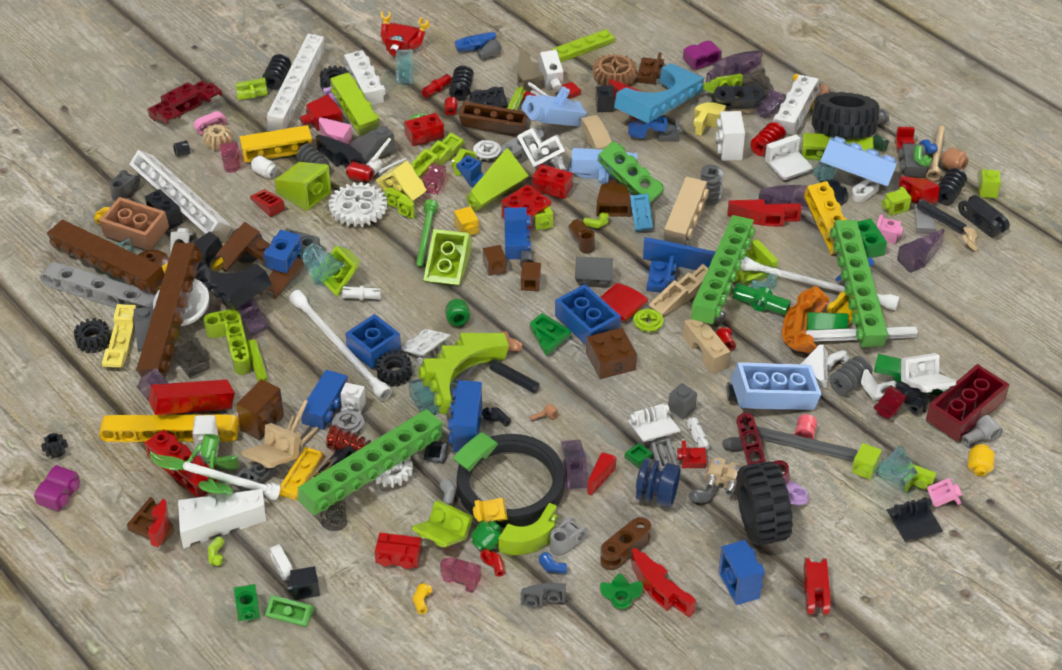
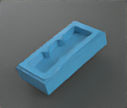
M648 193L630 196L635 232L653 230Z

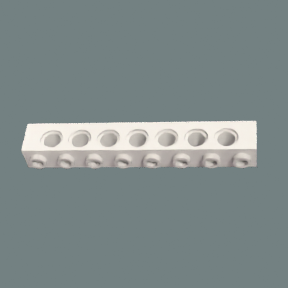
M307 34L267 114V131L287 128L324 53L323 36Z
M138 150L130 165L157 190L161 189L179 205L180 211L205 234L212 232L219 237L220 241H224L232 226L155 156Z

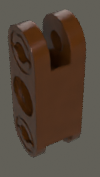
M637 517L601 545V566L606 570H616L632 557V550L634 548L639 551L650 542V521L644 517ZM643 525L644 528H638L637 526Z

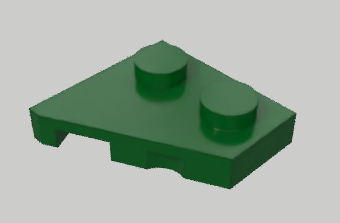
M543 313L530 322V330L547 356L571 336L570 329Z

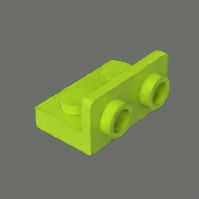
M735 74L712 79L711 82L704 83L703 90L714 94L715 89L719 86H742L743 75Z

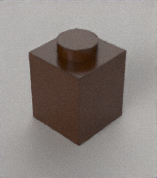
M501 245L483 248V263L488 276L506 273V257Z
M523 262L521 290L539 292L541 263Z

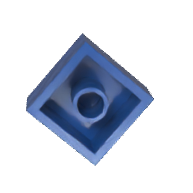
M375 314L345 333L346 346L371 369L376 367L377 359H380L381 355L385 356V352L391 354V351L397 353L401 350L400 333Z
M746 540L722 546L718 573L735 605L760 599L761 589L763 588L762 579L765 571L763 565L756 560L754 549L749 547Z

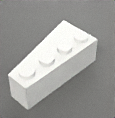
M262 489L236 492L232 495L221 494L178 500L180 535L183 549L190 547V543L199 540L202 543L208 541L211 536L217 534L223 536L229 534V531L239 528L241 530L266 521Z

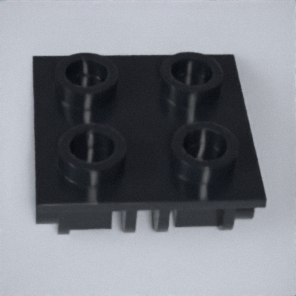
M923 497L917 500V502L911 500V503L907 501L904 504H895L892 508L887 509L904 542L943 532L930 509V506H932L931 498Z

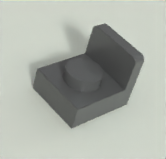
M675 118V125H667L665 132L658 131V142H679V135L683 134V125L679 123V118Z

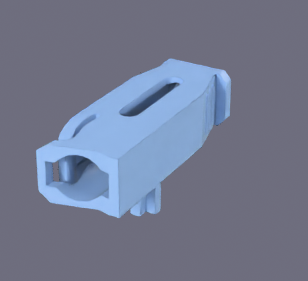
M564 86L560 89L557 97L527 95L522 104V110L530 120L549 124L580 127V118L585 117L587 114L579 101L572 102L570 99H567L570 90Z
M573 148L569 172L575 173V175L581 178L598 179V183H601V185L608 183L609 180H617L597 161L598 154L604 149ZM626 152L629 156L632 155L637 159V153ZM621 159L615 160L618 164L624 163ZM633 171L628 172V174L631 176L636 175V173Z

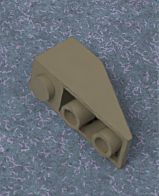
M520 48L517 85L531 92L534 90L528 85L531 82L539 89H542V82L544 81L542 72H539L536 64L530 59L529 54L523 48Z

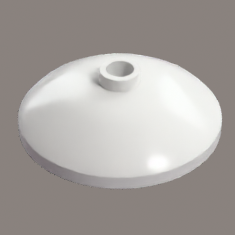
M194 279L193 290L190 292L188 307L185 309L184 321L181 326L195 322L208 309L210 303L209 292L202 282ZM159 291L154 298L153 309L155 308Z

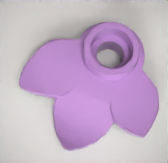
M792 481L786 484L791 504L803 505L808 502L809 496L806 489Z

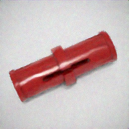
M445 74L439 79H434L431 84L421 89L422 95L428 98L432 94L442 91L445 86L451 84L452 77Z

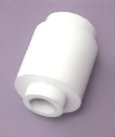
M261 155L255 157L251 162L252 171L265 178L272 179L278 172L276 164Z

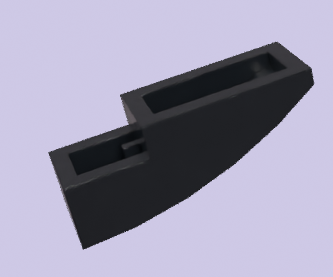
M316 136L317 150L335 167L343 165L347 169V166L352 162L363 164L362 154L348 144L327 136Z

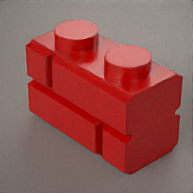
M379 532L375 547V563H379L382 566L397 565L404 569L418 568L422 552V538Z

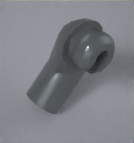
M739 436L726 438L722 442L723 448L726 450L739 451L743 449Z
M714 484L712 490L705 488L691 491L689 493V500L696 503H707L717 490V486Z

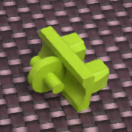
M265 77L235 83L238 100L268 95Z

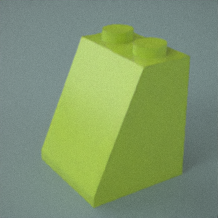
M298 162L275 179L276 193L308 211L331 193L329 166L326 164Z

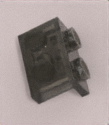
M191 333L186 334L187 342L174 347L173 358L190 378L210 369V355L206 349L203 350L197 337L194 338Z

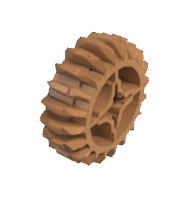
M616 53L614 55L608 54V56L602 55V58H598L594 62L592 74L594 81H597V84H601V86H608L611 79L625 85H632L636 79L637 67L633 59H628V56L616 55Z

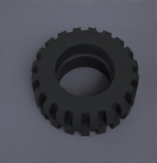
M850 92L824 93L814 100L812 126L818 133L832 136L833 138L835 136L843 139L871 137L877 131L880 106L875 99L863 96L862 94Z
M771 461L742 466L737 471L736 490L739 511L751 543L758 546L786 541L792 534L793 515L789 491L782 471L776 463Z

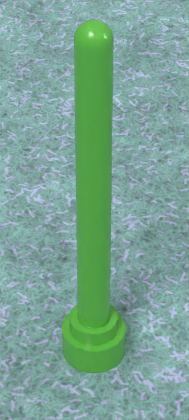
M428 199L424 203L423 210L426 216L416 262L418 267H422L424 264L432 218L438 211V202L433 199Z

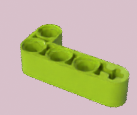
M230 309L207 314L204 317L206 335L209 338L226 336L234 372L238 375L248 374L251 370V363L240 313L237 310Z

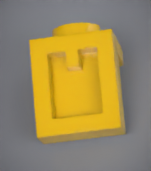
M505 499L476 500L475 507H473L475 519L478 522L483 520L487 522L491 520L495 522L507 520Z

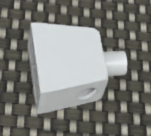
M557 51L540 52L539 72H542L544 76L542 83L546 90L553 89L554 92H558L562 88L563 69Z

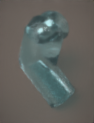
M768 275L767 280L764 282L752 280L751 287L755 289L760 287L772 289L777 285V276Z

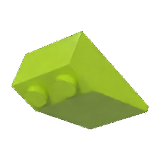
M433 229L423 278L424 282L460 286L473 243L469 233Z

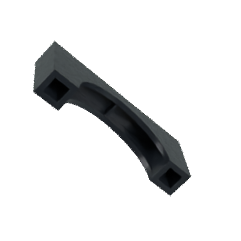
M212 232L206 233L193 242L202 254L197 268V276L194 279L201 281L208 292H212L215 298H220L226 306L229 305L236 310L272 286L266 270L257 264L233 273H220L211 270L216 261V254L223 247L219 237Z

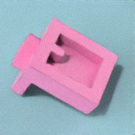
M950 478L927 487L935 507L955 500L957 505L961 504L959 498L962 495L958 484L953 485Z

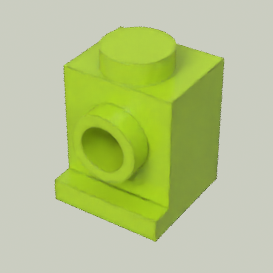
M900 187L898 191L885 194V199L881 200L882 208L890 216L907 212L910 208L911 196L903 187Z

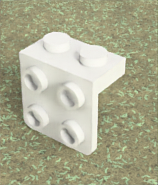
M797 134L767 144L765 161L783 180L812 171L810 163L798 152L800 138Z
M932 353L901 358V381L909 384L910 387L919 388L921 392H932L933 389H949L950 386L956 385V380L939 374V354Z

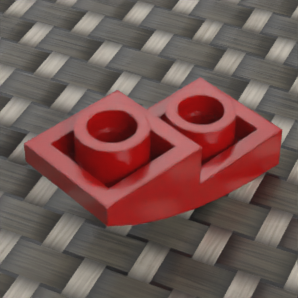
M162 499L158 506L153 508L151 516L154 524H151L148 530L150 543L157 548L161 545L169 524V512L165 499Z

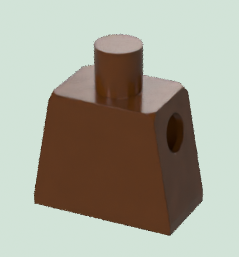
M611 180L608 184H602L597 198L596 216H599L601 213H607L609 217H630L631 201L627 186L619 184L616 180Z

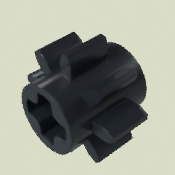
M51 433L44 437L45 443H42L41 447L47 457L58 458L66 453L65 448L68 447V444L62 434Z

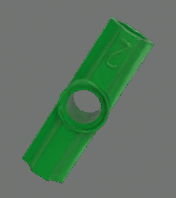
M737 283L732 298L751 304L752 308L759 312L767 309L786 316L791 306V300L773 295L772 291L766 287L755 289Z

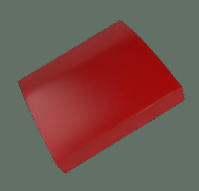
M620 283L613 285L600 297L621 316L622 321H626L648 302V298L642 293Z

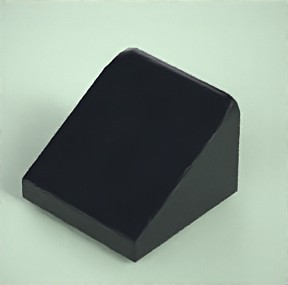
M441 442L430 443L425 448L423 460L443 464L449 445Z

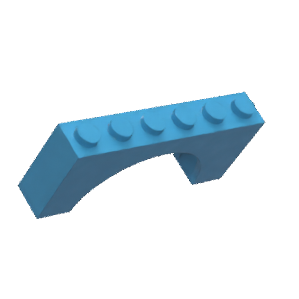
M670 63L662 68L659 83L666 86L668 90L649 93L626 87L617 92L614 108L646 123H650L703 91L704 77Z

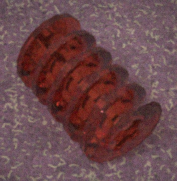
M336 424L330 428L326 438V447L334 451L351 445L355 451H358L371 443V440L366 442V438L363 436L359 438L357 433L352 435L350 430L345 432V428L341 427L339 429Z

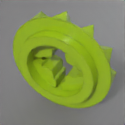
M642 309L634 315L633 322L635 328H639L640 332L645 330L649 333L650 331L656 332L657 329H661L664 318L656 310Z

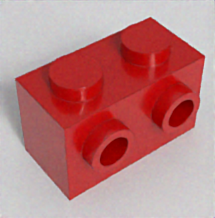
M436 112L404 121L405 136L412 147L444 138V124Z
M540 164L532 176V188L538 192L562 199L566 198L573 187L572 172Z

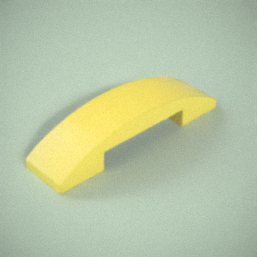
M117 304L113 318L115 324L109 348L105 349L102 367H122L124 365L132 343L135 327L133 309H136V305Z

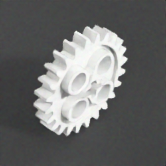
M354 182L353 186L346 184V188L340 187V191L335 190V195H331L329 200L331 216L335 217V221L340 220V224L346 222L347 226L353 224L356 227L357 224H360L363 227L364 223L370 225V221L376 223L377 218L382 219V214H386L387 197H385V193H381L380 188L376 189V185L370 187L369 183L363 186L362 182L359 185H356Z

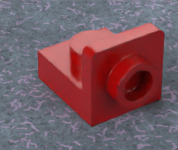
M897 127L895 138L897 153L899 148H902V144H915L914 127Z
M682 441L681 448H677V460H681L682 468H706L705 448H686V441Z

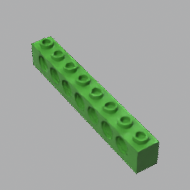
M732 215L692 304L691 319L714 324L716 317H720L722 306L726 303V294H730L731 282H735L736 271L740 270L741 260L745 259L746 249H749L751 238H754L756 228L753 227V219Z
M835 220L833 228L830 229V238L833 239V249L837 253V265L841 268V280L844 281L845 295H848L849 299L848 307L853 314L852 323L856 326V338L860 341L861 347H884L888 332L857 220Z
M425 409L299 486L298 501L314 516L327 510L329 506L343 500L345 496L359 490L369 481L375 480L379 475L391 470L398 463L407 460L414 453L423 450L430 443L439 440L442 437L443 422L429 410Z

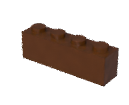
M463 101L459 112V119L464 127L518 136L530 129L531 125L529 117L524 111Z

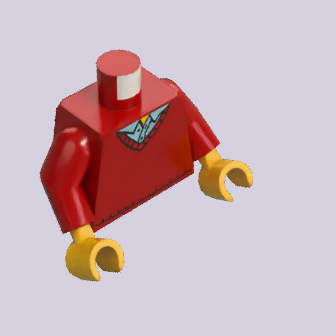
M382 11L381 18L383 24H381L380 36L391 56H397L398 54L409 55L412 50L422 45L426 33L424 31L430 27L428 19L424 24L422 17L418 20L420 28L391 22L388 24L391 20V14L388 12L389 15L384 17V12Z

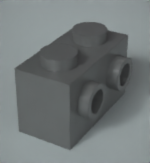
M576 256L575 279H579V283H590V280H597V284H608V281H612L613 258Z

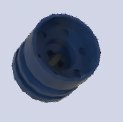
M645 458L636 480V500L642 501L646 493V502L650 503L655 494L657 495V505L671 508L679 485L681 465L666 463L663 471H661L659 460H655L652 467V459Z

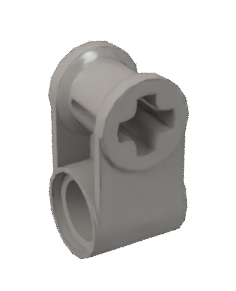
M567 518L561 525L551 531V553L557 556L565 555L586 538L588 529L578 525L574 518Z

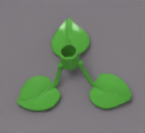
M208 433L204 434L202 443L197 444L195 451L186 461L191 463L200 450L201 455L205 457L204 461L210 464V469H213L214 465L228 470H237L239 468L237 455L215 457L220 437ZM150 451V457L157 465L171 470H183L185 461L176 457L157 455ZM209 477V482H199V487L204 491L215 494H233V490L228 485L214 482L213 478Z

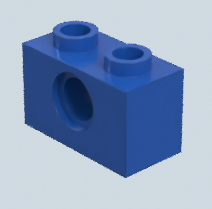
M279 230L278 234L273 237L270 247L264 252L263 258L265 259L266 268L287 273L302 248L301 235Z

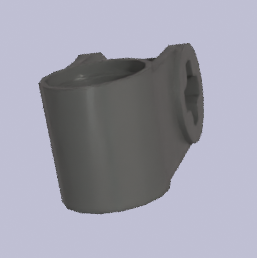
M121 170L110 181L112 199L114 201L119 197L127 199L139 187L141 182L140 175H133L126 170Z

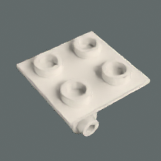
M425 329L414 339L408 340L401 347L400 351L418 355L417 361L422 365L423 359L435 358L440 353L442 345H450L448 338L451 335Z
M667 404L654 406V409L649 407V411L645 408L644 410L633 412L629 416L630 420H628V423L643 442L680 432L678 426L667 414L669 412Z

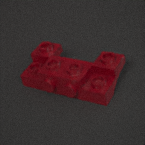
M203 80L194 85L187 82L160 96L161 102L147 109L148 116L154 122L160 120L169 124L170 119L181 118V115L202 105L201 98L211 102L210 98L216 95L222 96V90L213 83L207 84Z

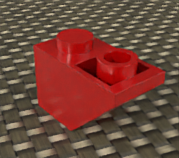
M900 177L898 190L900 187H903L914 203L918 204L921 199L930 204L938 202L940 186L928 179Z

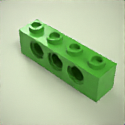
M613 140L598 154L597 161L621 184L626 185L633 195L648 193L650 206L663 195V184L659 180H655L645 167L642 168L634 156H629L621 144H617ZM621 159L624 163L618 164L615 160ZM633 171L636 173V175L631 176L628 174V172ZM646 183L649 187L643 188L640 184Z

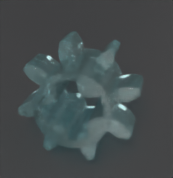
M819 162V165L817 164L816 168H814V176H817L819 182L833 180V176H836V168Z

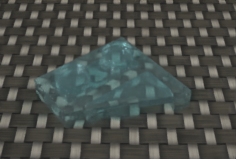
M899 445L874 470L877 477L905 486L918 473L902 445Z

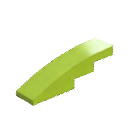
M450 132L442 142L438 140L429 150L425 148L410 165L413 166L419 179H422L449 160L465 142L462 138Z

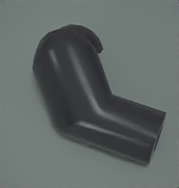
M486 407L482 410V416L488 421H499L504 426H508L512 421L498 407Z

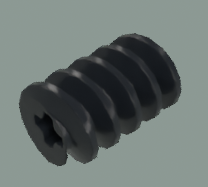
M276 54L271 58L262 78L265 77L267 88L278 90L281 87L291 67V60L286 55Z
M461 65L453 71L449 94L458 101L466 100L471 92L474 77L472 68Z
M949 169L938 184L940 186L938 196L940 204L952 205L965 186L967 175L961 169Z

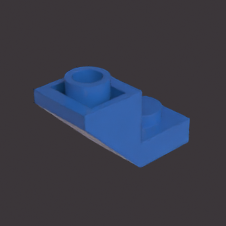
M660 116L650 123L637 119L629 123L628 134L634 138L644 139L648 128L654 131L665 132L667 118Z
M468 155L457 164L458 170L471 188L484 175L481 172V162Z

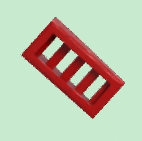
M266 189L250 196V199L269 217L285 210L284 201Z
M604 452L600 454L588 479V495L592 496L616 469V456Z

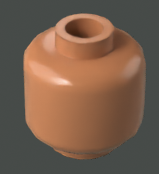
M951 147L941 155L943 168L947 170L958 168L963 171L968 165L966 153Z

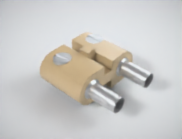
M712 458L705 474V480L707 481L706 489L712 490L714 484L719 486V483H723V488H726V494L732 495L733 491L736 490L737 471L742 465L732 461L728 465L725 464V459Z

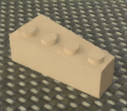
M691 177L685 178L664 228V241L686 245L688 239H691L693 229L697 225L698 219L706 206L709 194L707 181Z

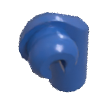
M928 139L918 143L924 144L925 151L928 154L936 153L938 150L937 144H931Z
M548 552L540 554L538 558L539 563L546 572L566 574L567 563H556Z

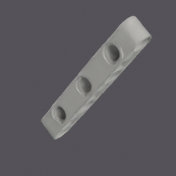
M56 262L50 263L40 275V280L46 286L116 308L117 304L136 305V308L152 307L156 296L154 293L142 291L137 287Z

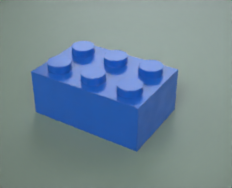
M586 284L555 300V317L585 345L588 336L620 329L621 316Z
M458 380L457 388H453V400L455 402L451 403L450 414L453 417L449 418L448 430H452V432H449V444H452L453 452H458L480 432L483 409L482 382Z

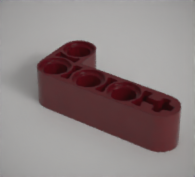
M750 413L740 414L736 419L747 465L766 462L753 415ZM745 425H748L749 430L746 431ZM753 459H760L757 462L752 461ZM782 460L773 461L782 472H785L783 478H785L787 484L790 481L789 465Z

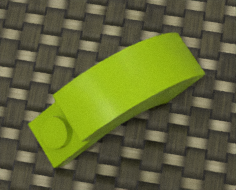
M549 503L539 520L532 525L517 527L507 524L498 538L499 552L509 555H526L546 547L550 543L551 531L555 529L558 522L557 506Z

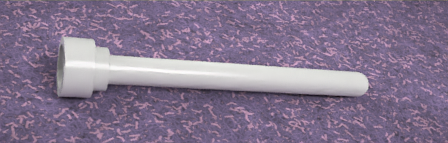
M185 462L183 464V469L252 490L262 489L263 495L274 501L280 492V485L271 482L264 485L193 463Z

